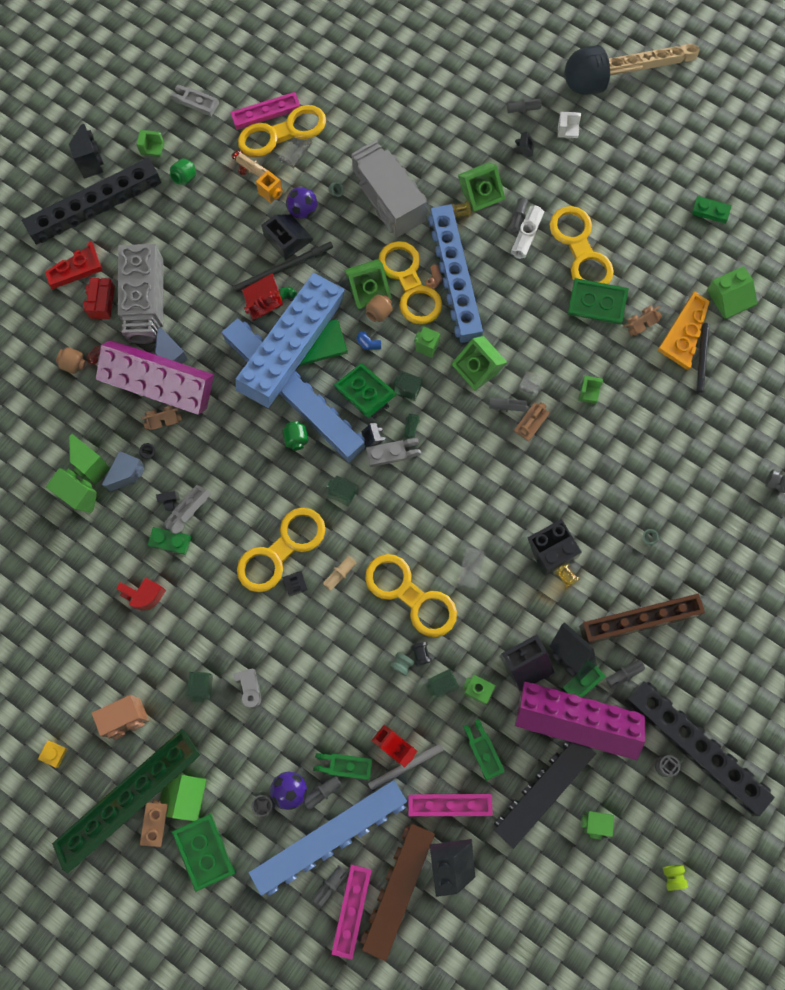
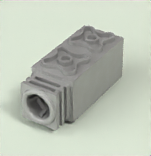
M377 140L351 154L353 172L360 180L359 187L377 210L379 219L384 222L390 233H393L397 238L426 221L427 199L419 191L416 183L409 179L406 169L400 165L394 154L392 155L388 149L384 151Z
M156 244L118 245V316L123 322L122 334L129 343L149 344L156 342L158 329L163 327V257Z

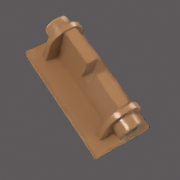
M650 305L644 308L641 315L637 316L636 314L628 318V323L624 324L623 327H629L628 333L630 336H637L646 330L644 322L647 327H651L660 321L662 315L656 311L660 306L652 307Z
M542 402L540 404L534 403L514 429V432L530 441L550 414L545 409L547 406Z
M174 406L163 408L164 412L157 413L156 410L145 412L146 416L141 417V419L146 418L147 421L144 422L145 430L149 429L151 431L163 427L161 420L165 421L166 426L178 424L179 421H182L181 413L177 414L176 410H180V408L175 409Z
M160 800L146 803L140 845L161 847L168 804H161Z

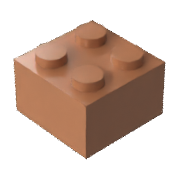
M132 695L92 712L100 736L107 737L108 739L114 738V740L124 737L126 731L131 729L136 731L145 726L144 723L149 721L141 699Z

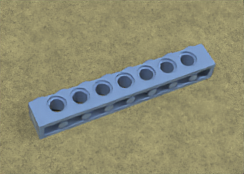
M452 204L431 208V215L428 216L429 226H433L432 239L433 242L436 241L437 243L435 247L436 256L440 257V272L444 273L445 276L443 278L444 289H448L449 293L447 294L448 305L452 306V310H450L451 319L456 322V326H454L455 336L459 337L460 343L470 342L473 338L481 337L483 329ZM458 304H465L466 306L461 307ZM462 320H469L470 322L464 323Z

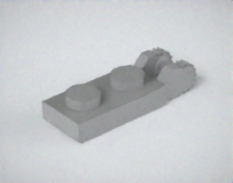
M181 85L175 87L179 94L172 93L170 95V98L175 103L182 104L209 116L213 115L219 105L217 98Z
M418 438L366 447L370 467L420 456V449L405 452L406 447L415 446L419 443Z
M196 485L165 520L164 527L174 534L179 533L184 528V523L194 515V512L206 502L211 494L206 489Z

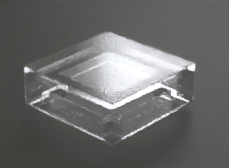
M526 371L519 390L536 396L543 377Z

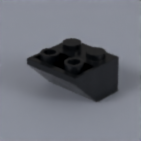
M81 124L70 141L69 147L73 159L85 179L104 173L101 166L104 165L101 154H99L100 150L92 131L87 130L85 124Z
M291 214L274 215L261 225L264 237L285 260L313 241L311 235Z
M562 519L528 537L535 560L545 576L577 559L582 553Z
M537 634L500 655L519 692L522 691L524 682L535 684L555 673L548 653Z

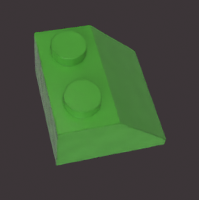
M488 162L458 174L462 192L473 212L505 200L497 165Z
M379 259L344 270L357 309L366 307L367 303L375 295H385L390 299L392 298L385 270Z
M745 266L712 280L706 290L725 320L757 305L754 280Z
M484 336L473 338L451 365L476 391L495 377L508 362Z
M71 434L69 436L70 463L75 467L73 471L81 479L88 482L91 481L96 485L110 470V467L97 453Z
M59 468L46 488L72 508L92 513L97 494L91 488L93 485L84 479L81 481L77 478L78 474L73 470Z

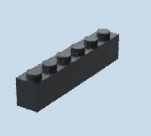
M565 741L562 745L564 750L560 754L556 752L550 758L549 762L551 764L546 770L542 768L535 776L537 778L533 785L529 783L522 790L523 796L520 800L515 799L508 806L510 811L506 816L500 815L494 822L496 827L493 831L512 849L518 845L597 754L590 747Z

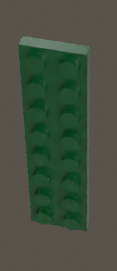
M183 729L177 732L52 843L63 871L68 874L77 867L81 861L95 851L99 845L201 755Z

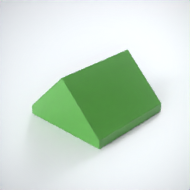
M179 774L162 790L160 801L161 804H168L166 817L189 821L198 820L207 779Z

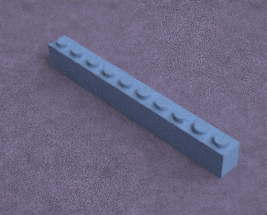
M237 318L222 331L224 340L248 363L264 340L259 334H254L251 331V327L245 321L242 323ZM294 371L279 394L350 463L365 449L364 437L359 432L355 433L347 420L344 419L342 421L338 417L339 413L333 407L329 408L325 404V399L320 394L317 396L313 392L312 386L308 382L304 383L298 372Z

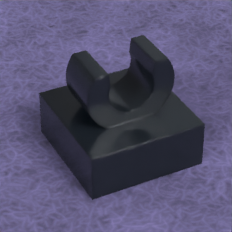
M528 131L521 133V138L515 140L519 147L514 148L517 154L523 153L526 158L533 156L535 142Z
M370 423L361 431L365 439V447L375 446L385 440V437H380L379 434L383 429L377 427L376 423Z
M176 491L156 494L157 502L164 503L165 511H173L175 509L173 501L180 500L179 494Z
M302 571L283 577L289 597L308 590Z

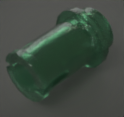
M409 414L406 417L407 423L403 433L404 437L409 438L411 436V439L415 438L417 425L420 423L418 415Z

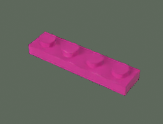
M293 92L230 113L236 130L251 124L289 114L294 109L300 107V103L296 93Z
M492 794L408 795L409 816H493Z
M351 864L331 955L353 959L372 869Z

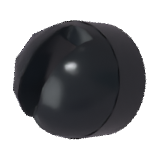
M144 443L139 449V454L144 459L152 458L155 453V448L150 443ZM142 451L151 452V455L142 453Z

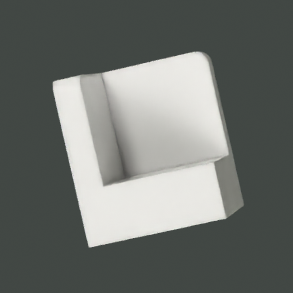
M560 112L558 137L578 138L581 113Z

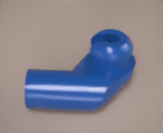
M364 331L358 333L356 339L363 349H381V340L372 341Z

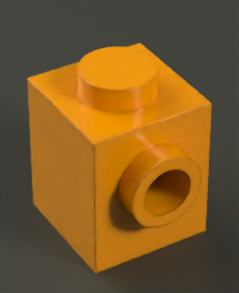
M269 170L256 180L258 193L270 203L278 199L283 193L281 180Z

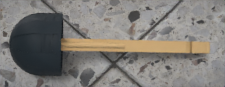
M686 44L680 47L675 46L608 59V55L602 46L585 47L575 51L569 57L564 71L565 80L569 88L578 94L592 95L602 93L607 89L610 76L672 65L683 61H693L697 59L700 49L694 44Z

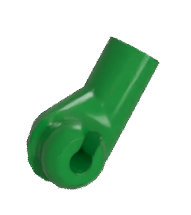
M293 287L279 289L282 302L284 299H294L297 296V291Z

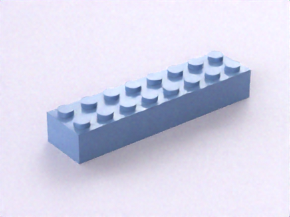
M313 273L237 376L236 391L269 408L343 303L345 289Z

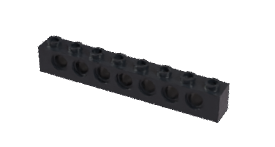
M148 157L22 219V222L34 243L38 245L56 235L62 234L72 227L78 226L88 219L94 218L102 212L110 210L118 204L126 202L134 196L155 188L162 182L157 170Z
M645 681L639 683L625 699V702L636 712L644 714L645 720L746 811L752 816L760 817L775 798L770 793L771 789L764 783L757 782L750 770L737 764L738 760L733 755L720 749L721 745L716 740H710L704 735L705 731L697 724L693 725L683 711H677L672 706L671 700L665 696L661 697L656 692L657 689L654 685ZM648 698L654 700V709L647 706ZM664 712L671 716L670 723H666L663 720ZM681 726L687 730L685 738L679 734ZM697 741H700L703 745L702 752L696 750L695 744ZM714 755L717 756L719 759V765L717 767L714 766L712 763V757ZM730 770L735 772L736 778L734 781H731L728 777ZM746 785L752 788L750 796L745 793Z

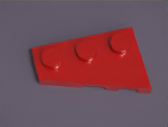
M92 240L87 243L86 248L81 251H75L73 253L74 256L68 260L60 261L45 272L51 289L103 271Z

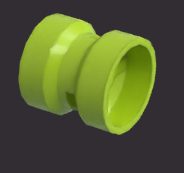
M684 865L663 867V873L667 877L666 888L668 891L689 888L688 882L684 878Z

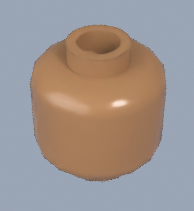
M375 295L366 305L367 317L373 322L384 321L392 312L390 298L385 295Z
M66 347L64 350L61 349L59 351L56 363H58V367L61 370L76 374L78 370H83L86 360L83 359L82 352Z

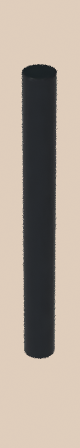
M709 323L702 324L696 388L698 393L704 392Z

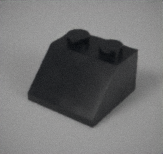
M564 622L549 646L550 656L557 664L561 663L565 667L564 669L572 678L575 676L580 681L597 666L594 648Z
M472 839L429 844L436 897L458 894L476 877Z

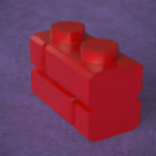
M90 278L89 284L85 288L87 301L83 302V310L91 319H111L115 291L113 281L110 278Z

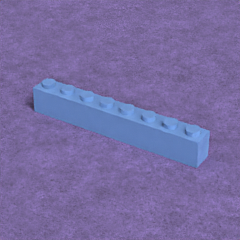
M395 780L250 871L249 874L260 895L262 896L265 893L268 896L279 890L277 885L284 881L286 884H289L298 878L296 873L302 869L306 873L315 867L314 862L319 858H322L324 861L334 855L332 850L336 847L345 848L352 843L350 838L357 834L359 838L370 831L368 827L376 823L379 826L388 820L386 815L392 811L396 815L406 808L404 804L407 800Z

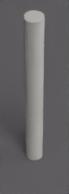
M439 743L414 757L405 768L400 765L369 782L368 785L371 791L444 751L441 744Z

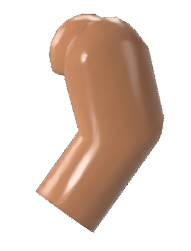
M432 265L430 267L432 277L426 280V285L432 289L437 288L442 282L439 265Z

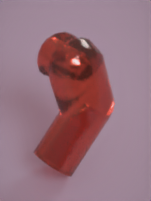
M236 150L233 152L232 159L236 161L238 154H244L243 151ZM239 164L238 173L246 175L247 169Z
M96 346L87 353L86 359H88L89 364H96L98 362L97 357L100 355L101 346Z

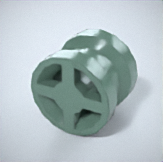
M397 652L395 661L391 662L389 667L407 676L410 666H413L414 661Z

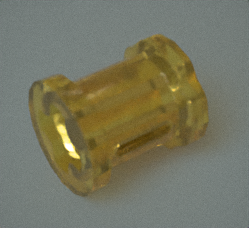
M469 201L457 205L452 203L455 219L462 216L471 217Z
M569 563L555 572V575H558L565 584V589L580 580L570 569Z

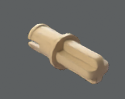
M242 153L238 154L236 162L248 169L249 173L252 172L260 178L267 171L256 160L253 161Z
M348 555L337 568L334 567V571L323 582V585L328 590H333L343 578H346V574L357 564L356 561Z

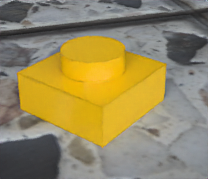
M47 740L38 760L58 768L67 748Z

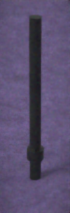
M330 241L319 247H312L310 251L234 285V288L238 292L270 274L275 275L312 257L317 258L321 256V253L332 249L333 245Z

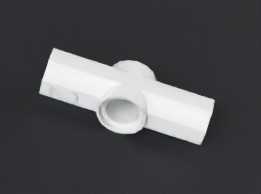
M536 205L530 206L511 250V254L519 259L526 257L544 214L541 207Z

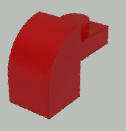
M146 577L137 591L122 582L116 588L121 592L119 596L130 601L129 606L140 611L155 607L166 592L162 586Z
M385 725L382 726L371 740L404 768L414 759L415 754L418 752Z

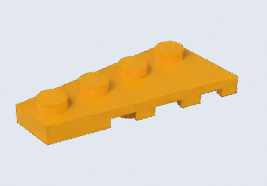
M695 291L689 297L657 351L686 370L691 368L692 357L695 354L696 343L701 333L700 329L710 302Z

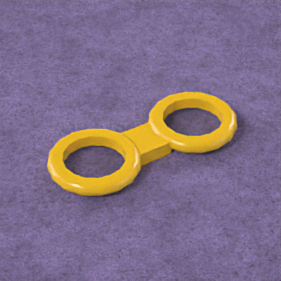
M304 105L294 109L288 115L287 120L274 126L266 123L251 124L240 133L238 147L243 154L257 158L270 153L276 147V144L293 137L304 140L313 138L324 129L326 124L325 114L316 106ZM311 113L319 118L318 124L308 131H299L293 126L296 118L302 114ZM265 131L270 135L271 138L268 144L260 149H250L245 145L247 137L254 132Z
M574 206L562 207L557 210L551 217L550 230L556 240L562 244L569 245L575 258L571 266L572 279H582L579 275V265L585 260L592 259L600 262L605 268V278L599 283L609 284L614 272L612 263L603 254L593 252L587 240L592 229L591 219L588 214ZM568 214L579 217L584 224L582 234L576 237H568L562 234L557 226L560 217Z
M401 241L392 242L383 247L378 259L383 264L385 274L391 279L399 280L404 290L399 304L402 315L411 323L419 325L428 324L437 319L442 310V300L435 289L422 285L416 273L420 265L418 251L411 244ZM393 250H405L412 256L413 263L410 268L401 272L388 268L385 259ZM418 293L431 296L435 303L434 310L427 316H415L407 308V301L411 296Z
M304 507L287 513L281 522V537L269 548H252L240 558L237 566V575L241 584L254 592H264L275 587L282 577V563L295 551L306 552L313 550L324 539L326 529L320 514ZM307 516L316 522L318 530L312 541L299 544L290 539L288 536V526L296 517ZM258 555L269 557L275 565L272 578L262 584L252 583L245 574V567L248 561Z
M385 554L378 556L370 562L365 575L367 588L380 599L392 600L399 598L411 608L410 618L412 624L419 633L427 637H439L447 634L453 628L457 618L454 602L442 592L429 591L424 593L411 582L412 574L410 568L402 558L396 555ZM387 562L398 565L404 575L401 586L390 592L379 589L373 580V573L376 568ZM436 599L447 606L449 619L441 628L429 629L420 622L418 610L425 601Z

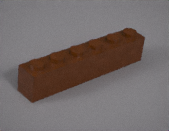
M698 593L586 621L579 628L582 638L588 644L696 618L704 614L705 610Z
M412 823L410 827H405L401 837L405 841L402 848L397 847L393 858L397 860L394 869L390 867L385 880L389 882L386 889L381 888L377 898L380 905L378 910L373 909L368 921L372 923L369 932L365 930L360 943L364 945L362 951L387 961L430 849L429 844L432 843L435 833Z

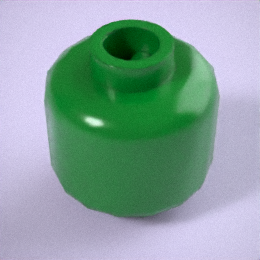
M181 158L170 167V177L176 184L186 185L196 176L195 165L187 159Z
M299 421L287 423L286 427L282 430L285 446L292 448L293 451L303 449L304 445L309 441L305 425L300 424Z

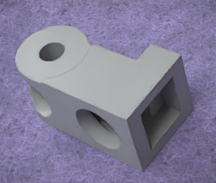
M252 668L233 673L235 682H241L243 704L249 708L258 707L261 703V693L255 669Z

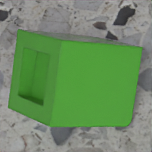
M140 130L136 145L140 155L161 157L164 141L160 132Z
M585 375L581 383L578 401L597 404L603 379Z

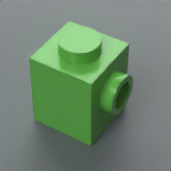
M423 326L422 331L417 332L414 339L416 351L433 358L440 343V333Z
M473 675L471 679L467 678L463 689L466 690L464 695L486 706L496 685Z
M585 811V815H582L581 828H584V833H589V838L602 840V835L613 837L614 815Z

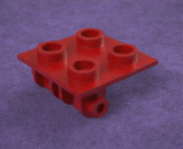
M273 274L242 290L247 303L244 310L247 314L250 313L252 321L283 305Z

